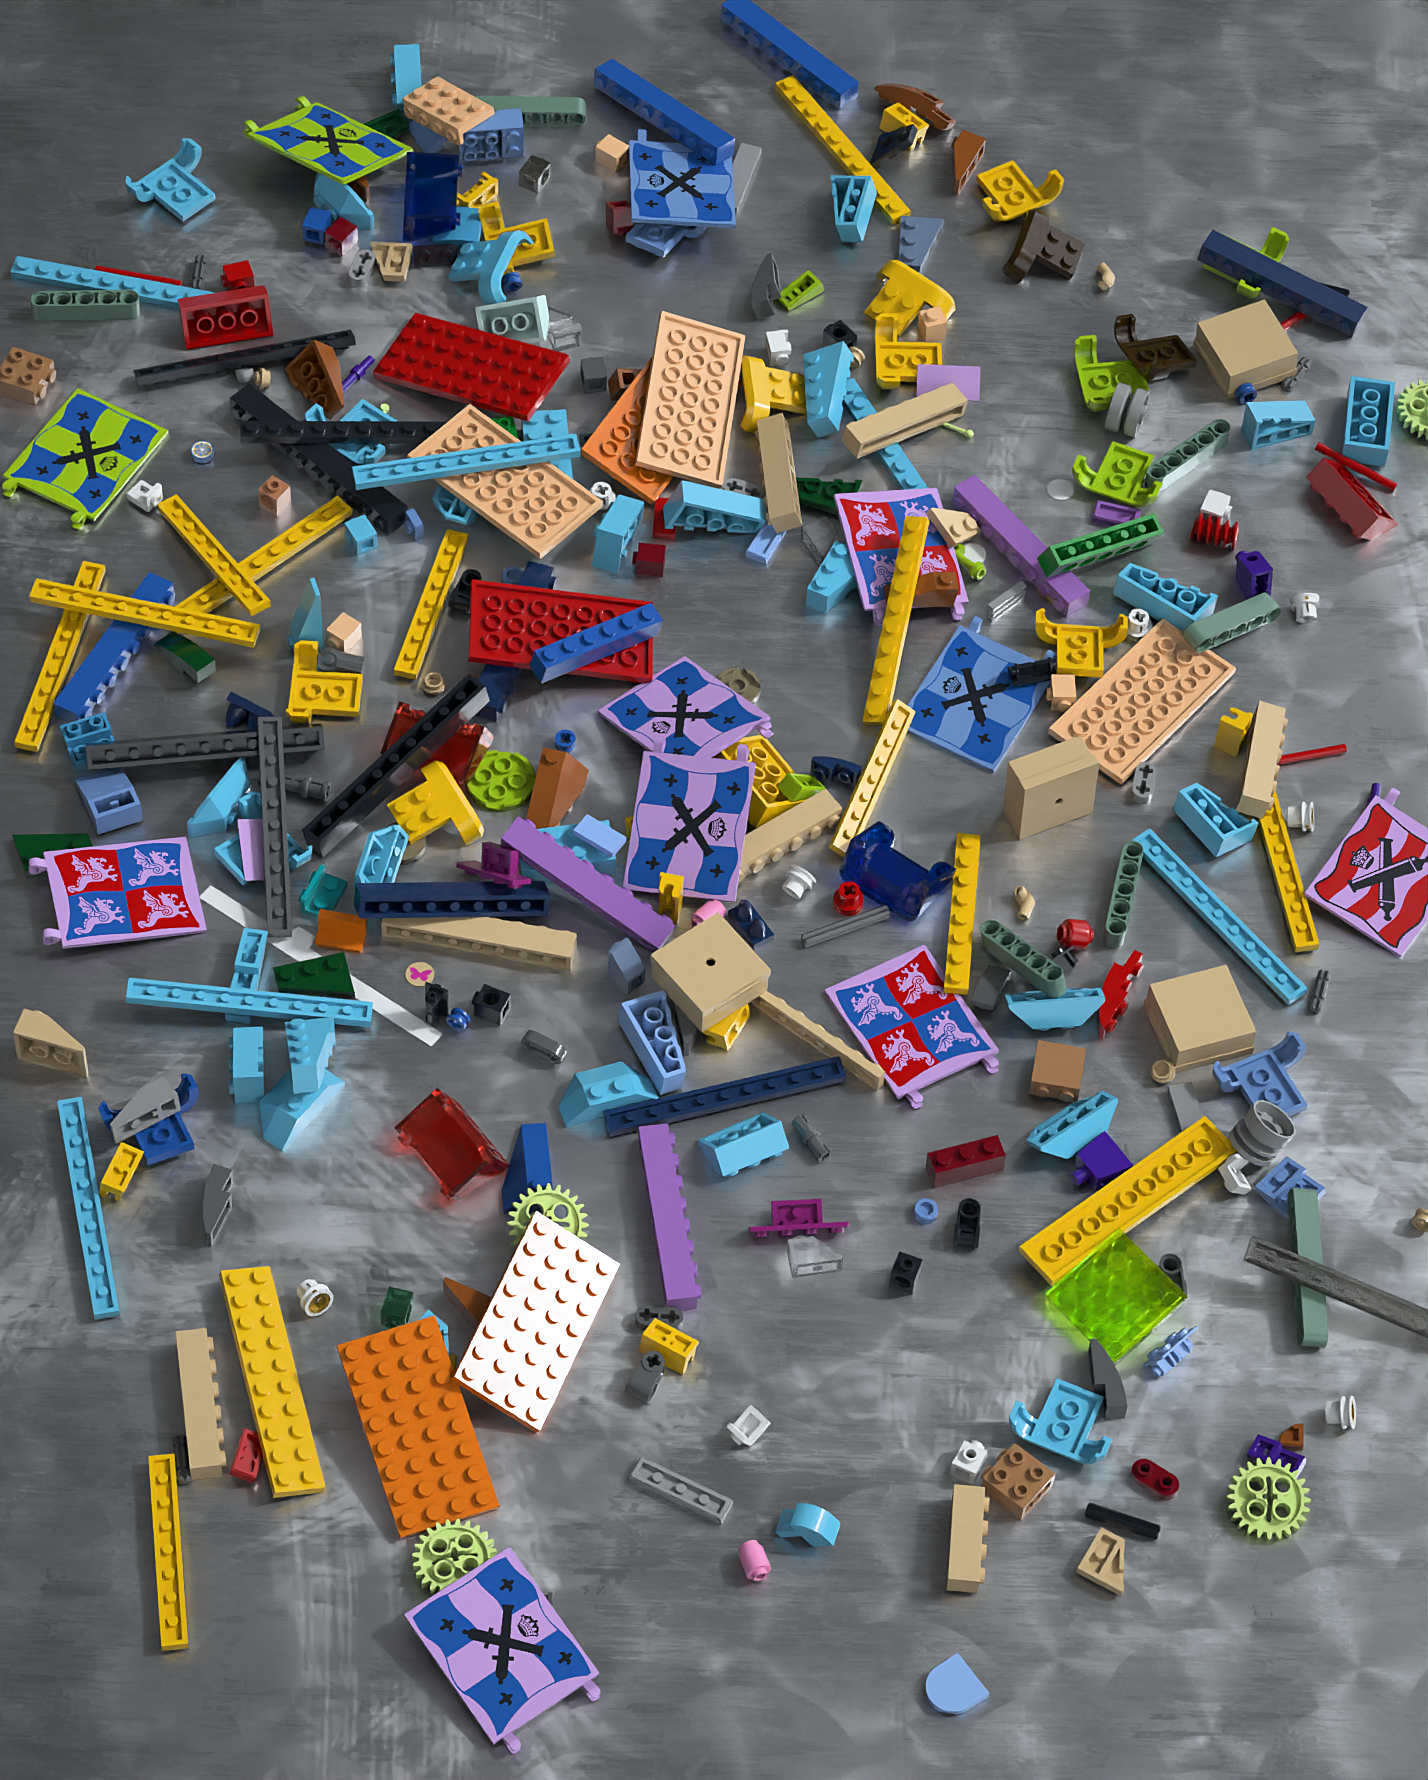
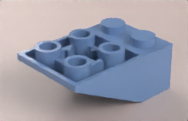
M521 108L498 110L494 112L493 116L463 134L464 143L459 146V160L473 161L524 157V126Z
M121 767L106 768L74 778L97 835L143 820L141 803L133 785Z

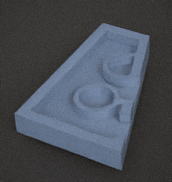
M901 216L899 261L920 272L929 255L932 244L937 239L939 230L944 225V219Z

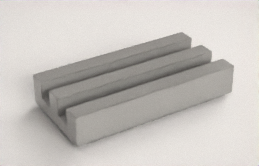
M1019 581L988 604L986 619L993 623L1023 601L1026 585Z

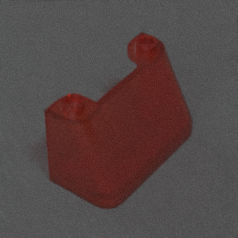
M399 701L380 754L382 755L426 713L423 710H410V704ZM466 723L418 769L420 770L433 761L443 762L459 786H463L464 783L471 781L489 750L494 736L485 726L474 723L472 727Z
M438 1087L394 1127L400 1134L397 1137L398 1140L406 1148L411 1146L416 1149L441 1180L442 1188L440 1191L449 1201L451 1199L455 1201L460 1200L510 1167L507 1160L459 1102Z

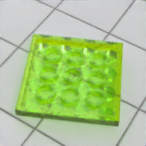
M1120 1228L1045 1294L1046 1298L1089 1341L1090 1339H1096L1101 1344L1115 1366L1189 1300L1188 1296Z

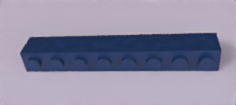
M1215 230L1211 231L1203 243L1197 258L1198 261L1238 281L1244 280L1245 284L1255 289L1257 287L1261 288L1260 292L1350 337L1354 335L1361 324L1368 308Z
M528 560L518 585L555 590L557 577H554V567ZM485 664L479 682L486 686L489 702L474 716L497 722L500 713L504 714L506 710V698L512 695L514 689L513 681L515 678H519L521 668Z
M493 881L356 883L354 894V907L358 918L548 916L550 893L544 881H531V884H523L522 888L518 889L508 888L507 884L493 883Z

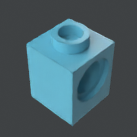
M365 515L352 518L344 523L345 538L357 556L378 548L377 532Z

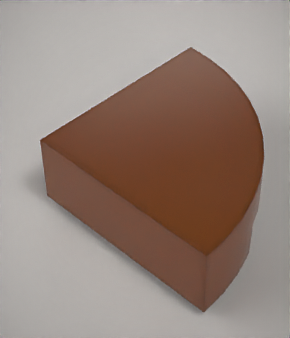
M1303 1423L1292 1425L1280 1435L1278 1442H1281L1283 1449L1303 1450Z

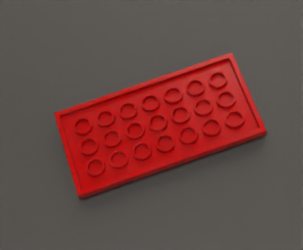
M415 312L373 370V376L375 379L464 404H471L478 408L529 422L570 362L569 354Z
M472 579L470 584L468 662L531 669L529 665L535 650L649 603L653 604V602ZM653 638L566 674L639 683L652 682Z

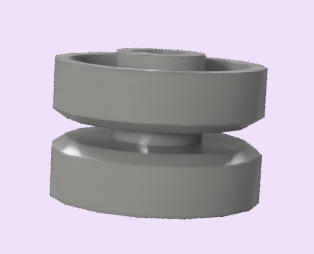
M1118 383L1109 407L1105 429L1118 432L1124 422V435L1136 438L1145 419L1150 391L1138 388L1131 398V386Z

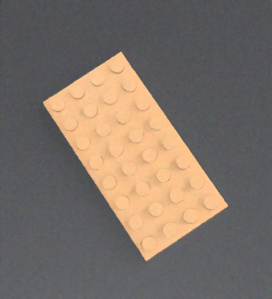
M661 311L658 319L635 459L636 466L717 489L722 487L745 335Z
M469 404L407 455V459L521 441ZM549 461L433 479L539 559L602 507L603 502Z
M1163 618L1103 678H1100L1049 728L1048 734L1060 742L1081 736L1091 754H1094L1097 758L1099 769L1122 785L1135 772L1136 767L1141 762H1145L1235 673L1236 668L1209 649L1197 653L1183 638V631Z

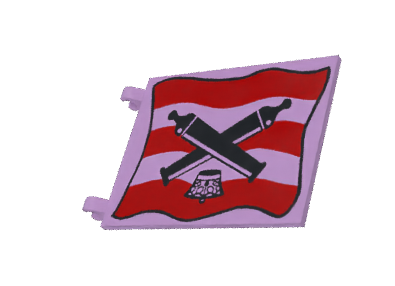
M1392 788L1384 800L1375 795L1304 895L1393 954L1401 957L1428 919V828L1392 806L1400 794L1398 790Z

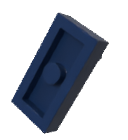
M230 692L226 699L230 703L226 712L227 728L238 724L247 713L249 714L247 729H258V717H275L267 709L233 692Z
M741 900L738 906L728 910V917L753 950L774 940V933L749 900Z

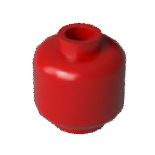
M1066 919L1058 926L1056 936L1058 943L1064 949L1073 946L1074 948L1071 950L1083 951L1088 947L1089 943L1093 942L1094 931L1086 920Z

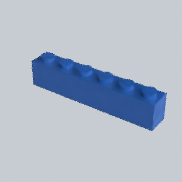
M649 603L535 650L529 666L542 684L658 636L663 619L653 604Z

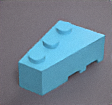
M830 175L834 198L835 222L841 241L863 242L877 195L872 177Z
M619 494L614 502H610L607 513H603L600 525L597 524L593 532V537L596 538L592 566L618 574L620 559L627 554V550L624 547L628 541L633 540L642 521L643 501Z
M837 540L807 587L806 605L824 613L830 611L846 598V594L851 590L858 588L846 544Z
M1195 783L1179 791L1173 810L1213 855L1218 857L1252 841L1259 822L1254 819L1248 820L1240 815L1235 807L1231 809L1221 802L1222 798L1202 785Z

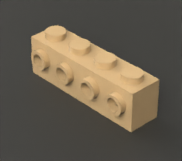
M954 1484L946 1590L978 1593L979 1583L984 1584L985 1568L980 1567L981 1560L986 1559L987 1544H982V1536H987L988 1521L983 1520L984 1513H988L989 1497H985V1487Z

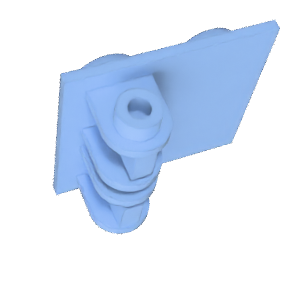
M1195 1326L1189 1330L1184 1327L1178 1333L1174 1332L1164 1340L1166 1344L1161 1348L1157 1347L1147 1355L1149 1360L1142 1366L1151 1365L1153 1368L1151 1372L1155 1377L1164 1376L1176 1365V1362H1180L1182 1358L1192 1351L1193 1343L1186 1338L1197 1330L1198 1327Z

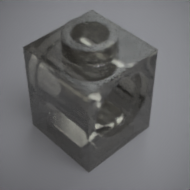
M531 155L519 171V186L538 194L550 178V162Z

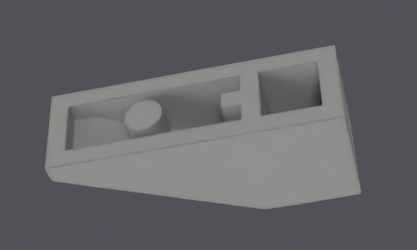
M164 1076L142 1086L110 1123L113 1140L116 1144L181 1110L178 1094Z

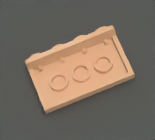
M438 76L402 98L403 110L408 118L459 146L464 143L463 134L495 114L494 108L491 105Z

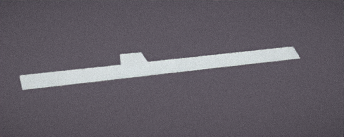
M210 885L199 897L242 926L267 931L266 920ZM300 926L292 931V937L267 938V942L299 962L322 957L310 949L316 937ZM350 975L356 999L373 1002V1010L432 1047L443 1034Z

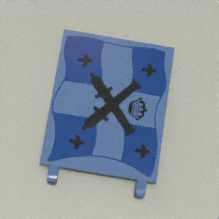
M638 129L637 141L629 140L631 222L736 228L732 156L718 165H714L682 143L646 141V130Z
M974 616L968 629L959 625L907 706L913 709L915 714L907 733L994 773L1043 697L1046 688L1050 686V680L1013 687L1007 667L1013 666L1014 663H1032L1036 660L978 634L982 629L981 623L983 619ZM1048 650L1043 659H1047V657L1053 659L1056 653Z

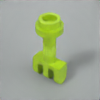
M959 544L954 547L957 561L969 570V576L973 579H981L986 573L984 564L980 561L974 563L963 555L965 553L964 545Z

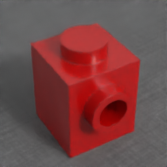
M248 260L223 265V275H220L222 287L227 288V291L255 287L254 275Z

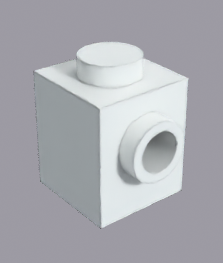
M1210 489L1200 509V513H1203V520H1206L1211 515L1212 522L1214 523L1219 517L1222 525L1224 518L1228 519L1232 511V506H1229L1231 496Z

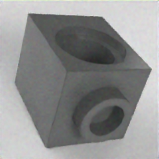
M603 357L581 359L580 375L584 393L607 391V375Z

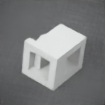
M788 329L766 332L765 349L770 367L783 366L789 362L788 355H791L792 350L791 344L788 342Z
M975 1440L970 1441V1443L963 1441L955 1459L952 1461L950 1475L974 1485L986 1461L987 1450H984V1446Z

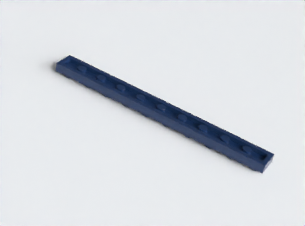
M837 1056L603 1111V1117L609 1136L612 1137L637 1131L640 1126L667 1124L845 1082L846 1074L840 1057Z

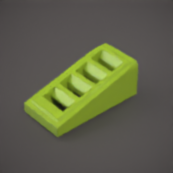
M807 270L781 291V298L777 300L788 311H791L822 293L824 287L822 282L810 270ZM796 292L798 296L795 297L792 293ZM788 296L792 301L788 302L785 297Z
M787 773L778 785L779 790L790 801L807 799L826 789L814 775Z

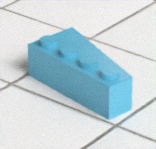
M844 341L803 354L807 423L818 438L839 432L843 412L842 401L843 398H846L847 393L845 388L846 381L850 378L851 372L849 367L850 363H853L854 358Z
M687 481L680 482L663 507L665 529H673L674 526H684V530H693L694 527H706L707 531L715 532L725 528L728 532L757 534L766 522L764 499Z
M1129 563L1119 573L1113 591L1114 595L1137 609L1146 611L1154 619L1161 621L1164 618L1183 632L1190 624L1212 615L1218 595L1210 593V595L1199 592L1200 588L1192 585L1188 588L1177 584L1178 580L1173 578L1163 579L1158 577V573Z
M334 1017L309 1020L293 1019L290 1022H285L287 1051L294 1094L319 1091L324 1078V1069L328 1067V1058L331 1057L332 1047H335L336 1044Z

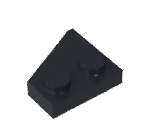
M911 124L906 127H900L897 130L885 132L879 136L870 161L871 166L875 170L880 167V161L887 156L891 160L901 151L913 145L918 131L915 125Z

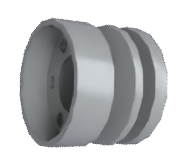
M1258 1100L1246 1112L1244 1118L1229 1132V1139L1237 1152L1246 1160L1264 1167L1269 1166L1281 1152V1149L1296 1135V1128L1289 1116L1271 1102Z

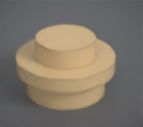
M260 368L259 372H255L254 385L258 386V390L269 388L270 371Z
M436 672L427 674L422 681L423 690L431 695L443 692L445 689L444 678Z
M1158 1060L1151 1067V1076L1157 1083H1169L1175 1076V1067L1168 1060Z

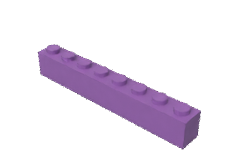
M976 475L954 487L952 501L955 507L971 515L981 529L982 534L989 538L996 545V548L1010 559L1013 566L1018 567L1024 573L1028 581L1039 588L1043 596H1049L1053 600V605L1058 611H1061L1068 617L1088 605L1090 590L1071 571L1046 578L1037 557L1047 547Z
M518 816L502 836L500 845L518 850L519 859L653 953L662 948L672 935L675 926L669 917L654 912L653 907L643 900L640 902L634 898V894L626 887L620 888L614 884V880L605 873L600 874L594 870L595 867L585 859L580 860L574 856L575 853L572 849L565 845L562 847L557 844L552 835L537 830L535 828L536 825L529 819H522Z
M668 1123L638 1127V1144L665 1306L676 1307L679 1310L697 1309V1299H701L700 1284H695L694 1277H697L696 1262H691L690 1255H694L693 1242L687 1239V1233H690L689 1219L684 1218L683 1212L686 1211L685 1197H680L679 1190L683 1189L681 1175L676 1174V1169L679 1168L678 1155L673 1154L672 1147H675L674 1132L669 1133Z

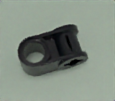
M468 569L462 573L461 578L450 595L449 608L453 609L456 607L465 610L466 614H469L470 584L472 579L482 581L479 571Z
M966 1198L959 1204L953 1246L965 1244L978 1248L981 1206L975 1199ZM964 1212H972L974 1215L968 1216Z

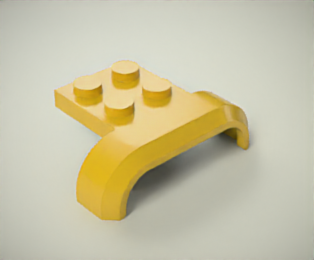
M1014 160L980 173L976 178L977 183L989 196L983 199L982 206L990 217L997 222L1014 219L1023 215L1029 209L1040 208L1051 203L1058 197L1064 184L1063 177L1054 169L1048 172L1045 182L1035 188Z
M498 201L484 204L478 209L485 241L497 240L504 232L524 231L534 242L533 244L520 243L516 247L503 275L514 272L515 266L556 257L547 218L505 228Z
M887 260L876 275L883 282L888 279V282L867 307L864 314L874 322H876V317L881 313L898 314L897 336L900 338L925 304L931 308L940 306L946 321L956 308L954 299L943 288L903 262Z
M881 313L876 317V382L882 389L899 390L900 382H917L918 364L942 365L941 343L897 342L898 314Z
M742 356L741 370L746 410L740 426L746 432L755 433V430H758L757 420L769 417L770 407L807 414L804 375L765 367L764 361L760 358Z
M1041 608L1036 611L1035 629L1041 640L1048 644L1056 645L1057 675L1103 678V648H1112L1124 641L1128 632V618L1123 614H1119L1117 621L1108 627L1055 624L1046 619L1045 609Z
M300 640L294 644V665L289 706L286 709L287 718L292 723L310 724L312 714L359 717L363 674L317 671L318 641Z
M433 761L421 768L420 772L427 781L387 804L398 825L409 836L408 841L411 845L451 821L454 823L466 846L483 836L484 828L443 762Z

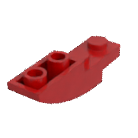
M1137 950L1132 952L1124 966L1114 962L1102 988L1105 1002L1098 1008L1097 1013L1098 1038L1102 1040L1107 1032H1113L1117 1025L1116 1019L1119 1015L1123 1016L1128 1009L1127 997L1132 985L1131 980L1134 976L1138 977L1144 966L1141 964L1143 953Z

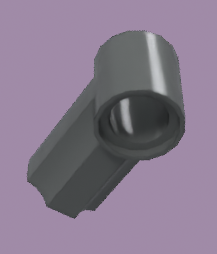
M325 647L320 651L317 662L319 667L325 671L332 670L340 673L361 674L365 657L338 651L332 647ZM324 654H331L334 656L335 661L332 664H326L323 662L322 656Z

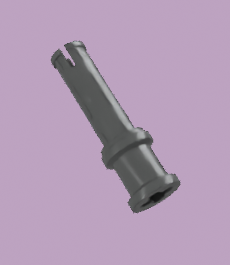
M260 773L258 776V786H260ZM285 776V791L299 793L303 798L310 796L327 802L331 790L330 781H325L324 783L314 781L311 777L298 779Z

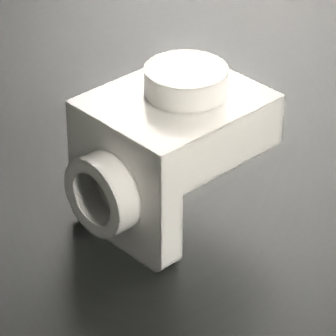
M141 479L127 493V499L149 512L163 499L162 485L156 483L154 486H151Z
M1239 1154L1230 1155L1218 1170L1225 1180V1187L1230 1192L1246 1195L1252 1188L1240 1169L1250 1161Z
M750 1405L734 1424L729 1423L726 1427L731 1431L729 1436L739 1445L745 1443L752 1446L771 1423Z

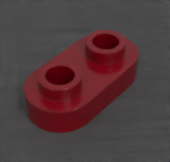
M1139 1459L1132 1465L1130 1475L1135 1484L1162 1500H1170L1177 1495L1179 1480L1174 1474L1148 1459ZM1146 1468L1149 1472L1144 1473L1140 1469ZM1166 1481L1169 1482L1171 1485L1165 1486L1162 1482Z

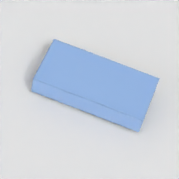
M766 520L746 550V557L766 565L786 534V531L776 533L773 525L769 526Z
M588 814L573 830V835L612 858L626 842L624 835Z

